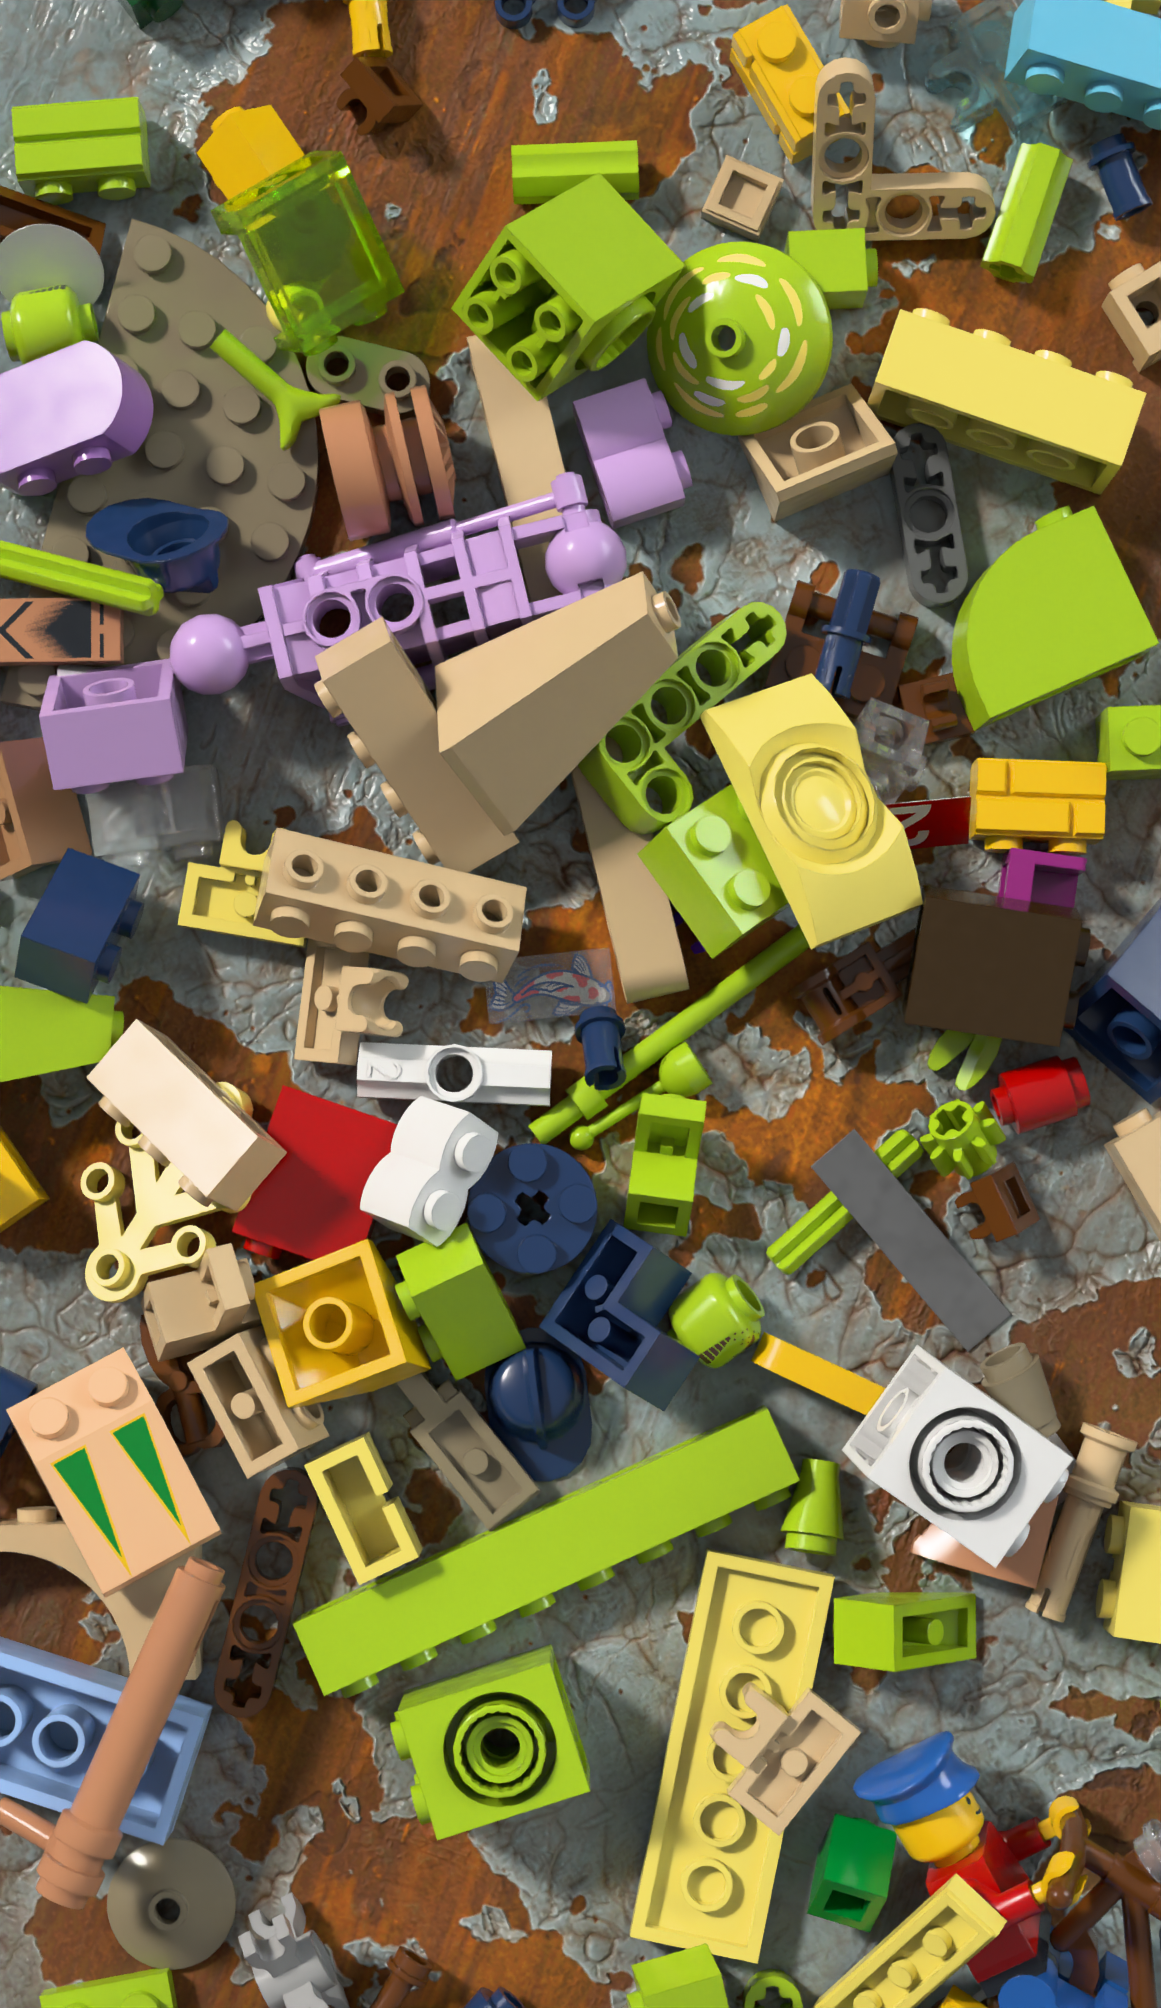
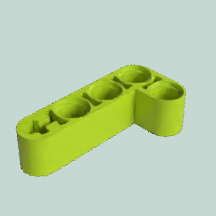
M751 602L713 626L678 656V659L578 764L582 774L620 822L630 831L640 835L652 834L668 826L691 809L693 801L692 786L687 776L665 750V747L700 719V715L706 709L714 707L779 652L785 643L787 635L786 625L781 614L773 606L764 602ZM747 633L751 641L747 643L745 649L737 653L731 644ZM696 662L702 664L711 675V686L706 685L700 680L696 672ZM652 699L658 701L667 712V724L660 722L654 716L651 709ZM606 736L613 738L620 745L623 754L622 763L614 760L609 755L605 745ZM647 787L653 789L660 796L663 807L661 813L653 810L646 800Z

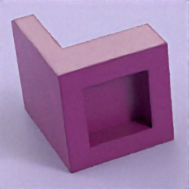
M1010 848L1003 854L997 896L1074 908L1078 876L1085 872L1087 858Z

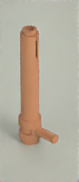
M190 1556L185 1566L177 1567L71 1808H64L55 1825L7 1797L0 1800V1825L45 1850L36 1869L40 1878L35 1889L43 1897L56 1904L80 1910L85 1907L89 1897H96L105 1878V1873L101 1869L104 1861L113 1859L123 1837V1833L119 1829L226 1588L221 1582L225 1571L206 1560Z

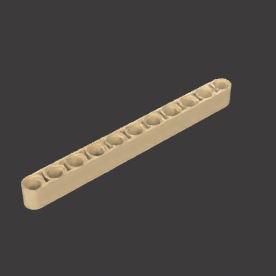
M476 335L466 337L506 507L551 493L550 483L556 479L557 475L565 473L547 396L537 402ZM557 508L512 521L511 526L515 527L559 515L563 516V514L558 512ZM549 542L518 549V557L530 603L563 595L552 585L545 570V553ZM606 736L605 745L609 755L614 760L622 763L623 754L620 745L613 738ZM577 765L571 771L572 781L626 1002L630 1004L688 990L689 983L669 898L637 855L654 838L653 833L640 835L626 828L582 774Z

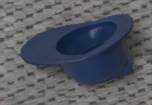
M153 498L129 499L109 505L94 514L86 525V539L94 549L107 555L128 560L138 576L150 578L155 583L160 584L163 587L164 593H211L218 587L219 583L217 572L221 556L219 540L228 531L229 520L219 511L197 509L167 500Z
M529 1327L519 1331L526 1349L486 1367L484 1386L489 1425L534 1481L549 1482L571 1473L582 1463L591 1445L592 1418L587 1378L582 1359L578 1354L543 1329Z

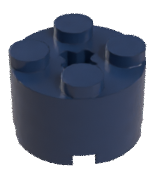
M525 1143L507 1148L492 1157L482 1177L470 1189L467 1215L475 1240L492 1260L513 1271L539 1274L564 1266L584 1249L595 1228L598 1211L597 1197L589 1175L572 1156L553 1146ZM539 1191H542L549 1198L544 1208L550 1214V1217L544 1224L534 1219L526 1226L518 1219L522 1208L516 1200L522 1193L533 1197Z

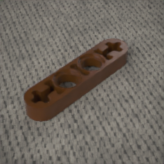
M286 1467L277 1470L265 1481L260 1491L214 1681V1695L217 1704L225 1713L234 1717L248 1718L258 1714L268 1704L275 1688L320 1500L307 1471L299 1467ZM289 1479L299 1482L298 1493L308 1496L307 1505H297L294 1508L288 1526L302 1528L300 1539L285 1530L263 1529L265 1518L274 1524L279 1521L282 1501L273 1498L274 1488L283 1489ZM279 1542L286 1545L291 1551L293 1566L287 1575L280 1578H271L259 1569L257 1553L266 1543ZM254 1605H264L270 1608L275 1613L278 1621L276 1633L270 1639L264 1641H256L248 1637L242 1627V1616L245 1610ZM234 1645L251 1654H271L270 1664L260 1658L256 1661L252 1683L261 1686L262 1690L261 1694L252 1693L246 1703L237 1701L236 1689L227 1686V1679L238 1678L243 1670L246 1655H233Z

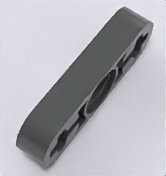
M914 423L902 428L893 439L898 454L891 468L890 478L909 590L914 599L921 605L940 609L953 604L960 597L968 581V568L946 441L936 428L923 423ZM912 440H919L922 450L933 451L934 455L928 457L925 463L926 484L939 479L940 486L923 485L910 492H906L904 484L914 486L917 480L913 460H902L901 454L907 452ZM921 500L937 502L945 512L944 526L933 533H925L918 530L910 519L911 507ZM949 540L951 548L941 547L938 557L942 572H953L955 579L947 583L944 593H936L934 584H923L921 577L928 574L931 568L929 549L917 554L915 546L933 547Z

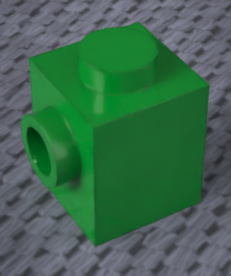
M835 1813L818 1849L807 1914L870 1933L887 1900L897 1839L896 1832L876 1826L871 1821L863 1818H850Z

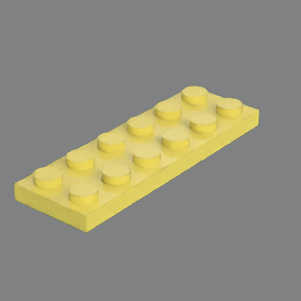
M707 1548L630 1926V1937L685 1949L707 1943L713 1955L758 1964L784 1831L778 1836L728 1795L727 1788L743 1770L744 1766L718 1746L709 1734L713 1724L718 1721H723L738 1731L748 1730L755 1724L757 1714L747 1706L742 1693L744 1685L748 1682L757 1685L784 1707L786 1712H789L808 1687L810 1689L813 1688L835 1578L833 1574Z

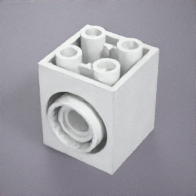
M916 1345L842 1449L849 1459L870 1480L995 1568L1004 1556H1013L1024 1544L1030 1531L1028 1522L1042 1502H1051L1061 1492L1069 1476L1067 1467L1074 1459L1035 1428L919 1345ZM953 1446H955L954 1449H953L948 1455H946L947 1452H948Z

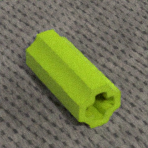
M637 140L511 145L514 205L546 203L598 172L625 200H639Z
M1022 143L1020 145L980 267L991 272L994 277L1012 283L1033 282L1073 163V159L1063 154L1061 149L1043 143Z

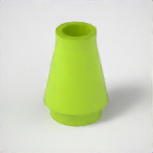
M802 1459L800 1481L796 1484L780 1532L786 1533L785 1549L815 1555L836 1556L837 1542L844 1541L839 1482L841 1464L818 1459Z

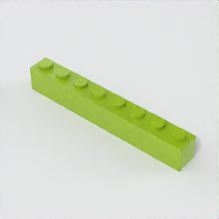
M763 1405L500 1524L492 1532L486 1530L302 1613L293 1622V1626L323 1695L326 1696L340 1689L343 1697L348 1698L379 1683L376 1673L394 1664L400 1663L402 1670L408 1671L429 1662L438 1656L435 1646L459 1636L462 1645L492 1633L497 1629L494 1619L517 1609L521 1618H524L550 1607L556 1603L553 1592L577 1583L579 1590L584 1591L615 1576L612 1566L633 1556L636 1557L639 1564L657 1559L674 1549L671 1539L694 1529L698 1538L719 1531L733 1522L729 1513L753 1502L756 1511L774 1506L792 1496L788 1486L799 1482L800 1479L770 1412Z

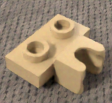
M308 939L294 1060L356 1066L360 1034L399 1037L403 1032V1026L399 1021L390 1020L386 1017L384 1002L391 991L406 989L409 983L408 977L404 973L368 968L369 952H347L334 944Z
M748 1682L744 1685L742 1693L747 1706L757 1714L755 1724L748 1730L738 1731L727 1723L718 1721L713 1724L709 1735L718 1746L744 1766L743 1770L727 1788L728 1795L780 1836L860 1735L861 1731L809 1687L789 1712H786L784 1707L757 1685Z

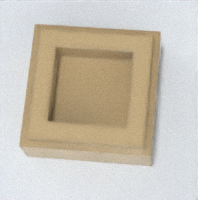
M726 155L701 211V218L758 242L781 192L784 179Z

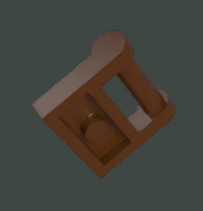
M800 580L797 581L785 619L787 633L785 643L773 657L764 689L811 673L815 677L825 639L803 633L802 628L806 616L830 623L837 598L814 592L816 585ZM873 610L866 634L890 641L885 658L861 651L850 690V699L833 697L847 717L882 728L885 726L919 617L900 612L898 617H894ZM835 671L834 678H833V681H832V686H833L834 679H835V676H836V671Z

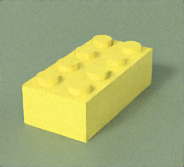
M916 308L911 313L900 309L867 405L877 419L901 427L914 423H923L936 428L943 435L947 443L1099 495L1102 494L1123 464L1147 393L1133 389V382L1120 374L1098 371L1096 375H1092L1072 368V362L1061 354L1047 350H1037L1035 354H1031L1010 347L1011 341L997 332L976 329L972 334L949 326L950 320L938 312Z

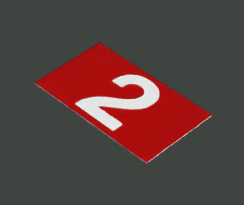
M971 796L884 804L904 826L910 849L969 843Z

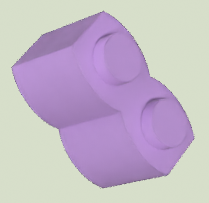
M643 378L573 401L575 422L612 530L684 506L685 494L683 489L692 487L693 484L682 450L671 453L663 430L672 427V420L661 390L651 393L646 379Z

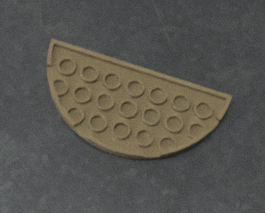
M132 219L98 345L137 370L146 380L153 398L152 423L144 442L134 454L112 462V466L102 473L78 475L59 483L41 551L137 575L128 560L96 550L86 539V525L94 514L109 505L129 499H161L197 509L219 511L228 518L229 525L228 531L219 540L221 556L219 569L217 570L218 587L211 593H164L160 600L158 612L152 616L124 610V664L84 665L98 668L169 659L170 645L175 633L183 623L198 615L219 614L232 619L240 627L258 623L264 616L258 588L290 581L294 573V563L298 557L302 556L312 528L319 490L320 451L315 418L302 422L296 442L291 448L283 451L280 448L279 418L272 401L267 399L209 348L226 328L284 379L286 383L292 387L309 391L300 363L286 335L277 330L269 321L266 305L241 278L220 260L188 240L165 229ZM31 586L28 598H76ZM59 665L9 666L0 701L5 705L40 711L49 675L57 674Z

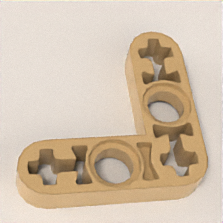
M853 58L834 59L826 64L819 72L815 83L811 207L815 228L817 230L865 228V241L966 239L976 237L985 232L993 223L996 211L991 186L980 175L970 172L872 174L876 104L872 74L864 63ZM852 82L855 90L850 95L849 110L851 118L839 117L840 111L836 93H839L841 83ZM837 139H852L859 144L861 148L858 155L846 163H835L825 155L827 147ZM835 184H846L848 207L845 209L844 216L835 217L832 214L836 202ZM900 195H911L920 202L919 209L915 214L903 219L890 216L885 211L887 204L893 198ZM931 196L939 197L940 204H937L938 216H932ZM974 197L975 203L971 204L969 213L958 214L957 207H960L962 198Z

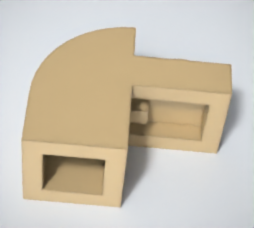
M232 1243L206 1249L196 1271L147 1283L140 1303L158 1362L215 1347L237 1333L255 1328L262 1323L255 1301V1282L248 1259L237 1260Z

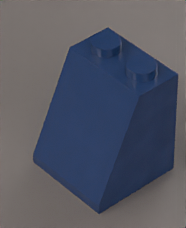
M1161 898L1079 991V1005L1073 1030L1063 1028L1150 1105L1161 1097Z

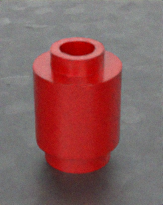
M1055 1055L999 1073V1087L990 1090L992 1105L1001 1126L1011 1124L1018 1135L1075 1117L1078 1114L1079 1108L1088 1106L1091 1103L1084 1073L1074 1056L1061 1060L1059 1056Z

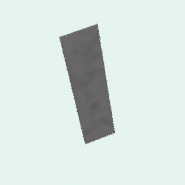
M855 1129L811 1166L967 1352L1011 1315Z

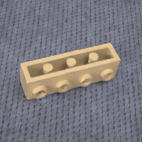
M383 617L378 618L315 656L322 679L314 684L319 698L333 718L343 713L351 724L354 731L348 734L347 737L355 753L367 769L377 764L387 781L380 784V787L388 803L399 818L408 813L419 828V830L412 833L413 838L429 864L435 865L441 861L445 868L468 873L520 843L516 831L503 836L439 753L437 701Z
M276 828L263 864L253 926L270 929L282 937H304L334 944L347 952H369L398 959L403 964L411 967L429 966L459 973L472 981L503 983L519 953L527 887Z

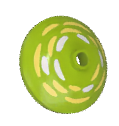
M744 241L727 242L695 253L683 262L686 266L656 305L655 316L647 328L648 360L655 382L668 403L681 416L707 431L737 436L759 434L779 427L791 420L807 406L817 393L827 373L833 346V329L825 297L812 275L799 262L773 247ZM729 326L735 332L736 341L731 349L725 351L719 345L718 336L724 327Z

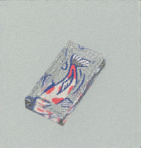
M610 948L516 957L503 983L485 982L490 1025L580 1016L584 1010L599 1005L611 1007L616 1011Z

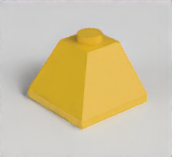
M363 1240L254 1283L255 1301L288 1408L293 1409L372 1392L431 1369L417 1329L416 1319L410 1321L395 1289L397 1282L372 1240Z

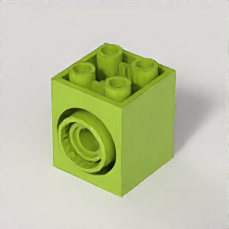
M598 172L507 224L451 309L538 402L588 369L590 371L602 369L630 347L651 323L655 316L656 305L686 265Z
M552 1644L405 1690L398 1711L394 1712L396 1721L391 1722L390 1726L396 1750L401 1761L412 1758L416 1774H414L415 1785L410 1786L414 1808L421 1825L432 1822L437 1841L590 1792V1765ZM504 1728L513 1732L518 1741L509 1747H498L487 1739L486 1734L493 1729Z

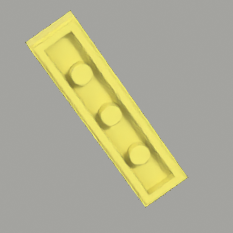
M956 1873L821 1995L812 2008H915L996 1938L1007 1920Z

